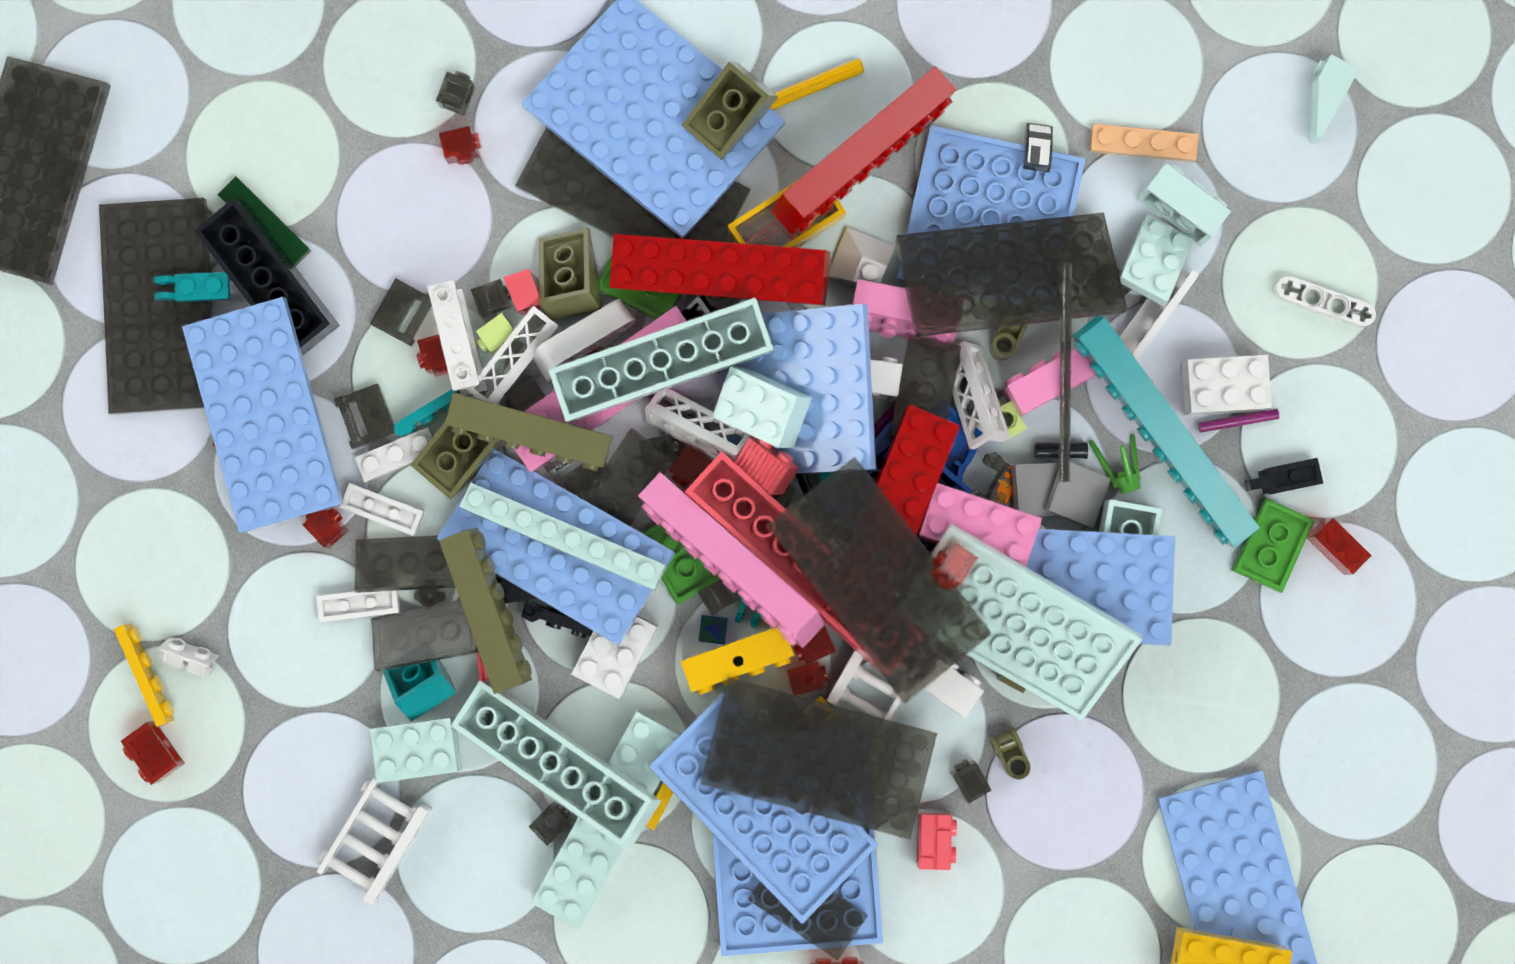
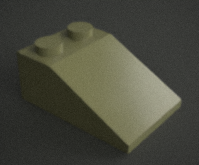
M729 61L681 126L718 158L723 159L761 120L778 96L739 63Z
M589 228L538 238L539 304L549 319L555 320L601 309L600 285Z
M444 422L410 466L449 499H453L504 440L496 438L493 439V442L477 439L478 433L467 431L466 435L450 431L452 426L445 425Z

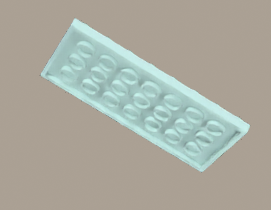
M953 524L949 526L894 611V613L1081 721L1142 641V634Z

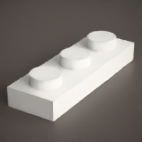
M426 427L355 457L364 482L367 483L412 464L433 437L431 429Z
M352 483L348 484L343 497V504L339 507L412 536H416L425 511Z
M398 586L316 596L319 623L401 613Z

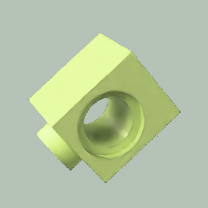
M501 313L476 331L480 337L476 341L485 353L490 351L494 355L514 328ZM515 338V339L511 342V344L514 343L515 341H517V340L520 339V338Z
M1003 400L999 401L1002 413L1008 414L1011 418V424L1007 427L1010 438L1026 430L1027 427L1013 403L1010 401L1004 404Z

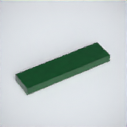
M237 176L217 194L225 203H228L234 197L246 201L295 267L312 251Z

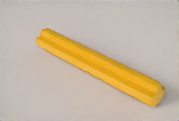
M857 58L775 92L774 94L778 98L771 105L770 109H777L863 73L864 66L862 61Z

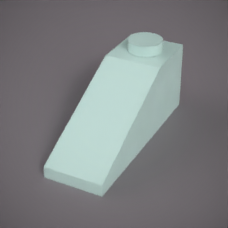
M1332 54L1325 61L1320 60L1312 73L1316 75L1311 84L1310 142L1313 144L1322 138L1359 71L1358 68Z

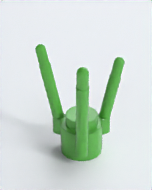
M1134 434L1130 435L1132 468H1130L1125 446L1121 445L1120 451L1125 470L1117 472L1118 478L1112 472L1095 442L1089 440V445L1108 477L1111 478L1113 489L1119 487L1120 494L1141 488Z

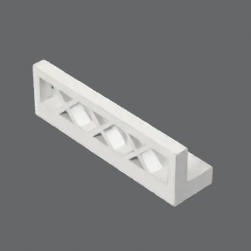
M1182 269L1168 302L1162 306L1147 298L1119 337L1136 360L1140 358L1199 276L1198 273L1193 270L1187 273Z
M532 305L478 374L479 383L482 380L492 379V387L485 396L475 390L477 386L467 388V390L480 400L497 404L533 359L535 350L548 340L558 325ZM535 314L543 322L535 332L529 333L527 322ZM524 327V332H525V333L519 334V332H520V331L522 330V328ZM525 337V345L518 353L512 354L511 342L515 338ZM508 348V354L502 355L504 351ZM509 358V365L503 373L495 375L494 364L497 360ZM491 369L492 375L486 376V374Z
M963 341L941 356L968 446L970 449L975 450L989 440L1003 443L1010 438L982 348L979 345ZM959 355L961 361L958 370H954L951 360ZM963 376L966 377L968 382L965 393H962L960 390ZM970 399L975 404L972 416H969L967 412ZM978 422L981 423L983 434L975 438L974 431Z
M669 388L657 392L645 407L646 423L713 459L722 451L734 462L747 439L753 437L712 417L714 412ZM666 396L674 401L675 406L665 408L658 403ZM692 410L696 412L697 418L687 420L682 417L681 411ZM715 422L719 424L720 430L708 431L704 429L703 423ZM738 434L743 438L736 446L727 441L726 435Z

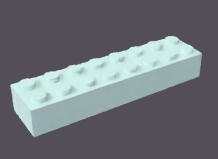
M753 298L548 369L565 421L570 423L729 368L730 366L774 352L757 300Z
M482 680L478 682L451 727L621 847H633L661 802L653 794L506 692L502 691L494 694L490 682Z
M638 710L608 764L653 794L661 779L648 766L681 733ZM578 817L531 903L579 930L624 847H621Z

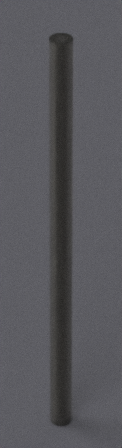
M1061 263L1059 482H1070L1072 263Z

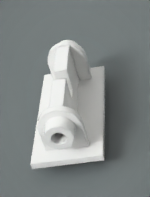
M169 637L158 648L161 651L159 659L163 660L164 664L182 669L186 661L188 662L186 671L201 677H205V675L211 676L214 667L210 665L219 657L218 654L210 652L207 648L187 644L179 638Z

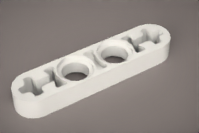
M1283 277L1274 285L1273 291L1277 299L1354 327H1366L1373 323L1376 318V311L1371 304L1295 277ZM1288 282L1290 284L1289 288L1292 290L1298 291L1301 287H1303V289L1300 292L1299 298L1297 300V293L1290 292L1287 295H1285L1284 289L1281 288V286H1284ZM1307 291H1315L1318 294L1319 301L1317 304L1311 305L1306 301L1305 295ZM1334 299L1340 300L1344 305V310L1340 314L1334 313L1331 310L1330 305ZM1350 308L1352 311L1359 312L1364 309V314L1368 316V318L1360 321V316L1357 314L1351 313L1348 317H1346V315L1349 313Z

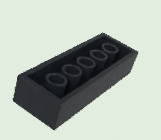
M234 197L193 230L250 306L286 297L302 356L340 326L246 201Z

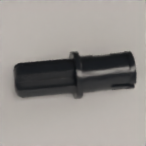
M1060 440L1059 443H1036L1034 445V456L1037 459H1059L1060 461L1075 458L1087 459L1088 443H1064L1063 440Z

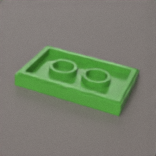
M611 255L599 278L601 292L616 300L621 299L624 304L655 320L675 307L681 294L609 288Z
M1264 498L1254 519L1260 528L1245 539L1231 571L1282 593L1315 520Z
M660 524L655 525L642 534L675 552L661 579L676 605L721 580L718 577L719 573L713 576L703 566L704 564L698 557L694 559L684 549L685 547L679 540L675 542Z

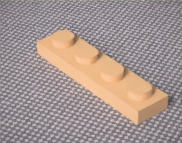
M1093 124L1090 152L1195 162L1199 134Z

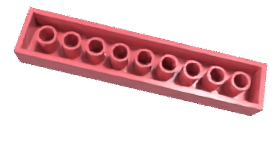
M722 451L684 492L819 612L823 622L883 676H889L924 636L910 621L894 613L896 608L890 603L881 626L877 630H872L824 610L843 561Z

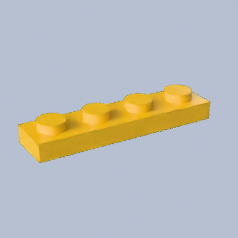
M123 624L114 628V632L156 727L173 722V707L168 700H165L162 694L163 684L151 669L153 663L150 655L143 651L140 644L142 641L140 632L132 624Z

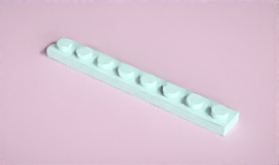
M470 483L459 506L462 510L653 591H656L666 569V565L473 483Z

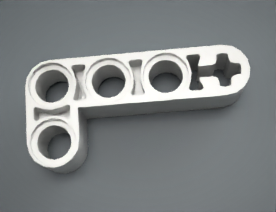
M617 299L542 343L535 350L533 362L547 382L551 383L552 380L548 369L580 359L634 325L636 320L622 300Z

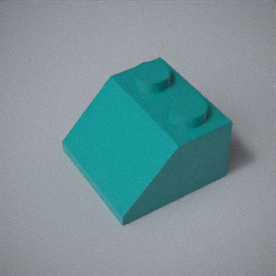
M427 641L382 670L394 703L411 722L457 693L448 672Z

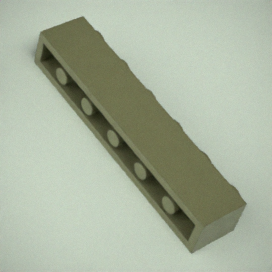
M453 393L445 425L452 426L451 432L466 435L467 431L478 433L477 439L488 442H493L494 438L504 440L503 446L519 450L520 445L530 448L529 453L543 457L548 452L555 454V460L571 464L572 459L583 462V468L594 471L598 470V466L605 467L613 439L612 435L458 393Z
M477 527L439 540L493 693L497 694L531 681L532 669L529 662L525 660L521 650L523 648L522 641L519 635L515 633L512 625L513 616L511 611L506 608L503 599L504 591L502 586L497 583L494 574L495 566L492 559L487 555L485 549L486 541L483 534L479 532Z

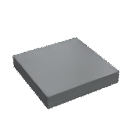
M1062 460L1045 510L1088 528H1094L1111 478L1068 460Z
M1061 463L1011 465L1014 509L1036 517L1059 516L1046 511L1045 507Z

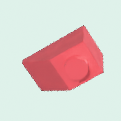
M530 269L503 277L516 310L520 315L526 314L532 305L541 311L539 283L537 277Z

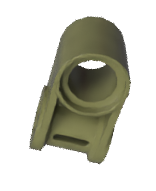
M1005 308L989 347L993 358L1001 361L1008 359L1013 354L1031 317L1026 316L1024 318L1011 312L1010 308ZM1005 341L1009 345V351L1005 353L999 351L996 345L997 342Z
M1014 726L1009 727V731L998 736H989L994 752L998 759H1000L1006 774L1018 780L1027 777L1031 769L1030 762ZM1011 739V741H1009V742H1007V743L1001 745V743L1006 742V741H1008V740ZM1020 759L1024 764V770L1020 774H1013L1010 769L1011 763L1014 760Z

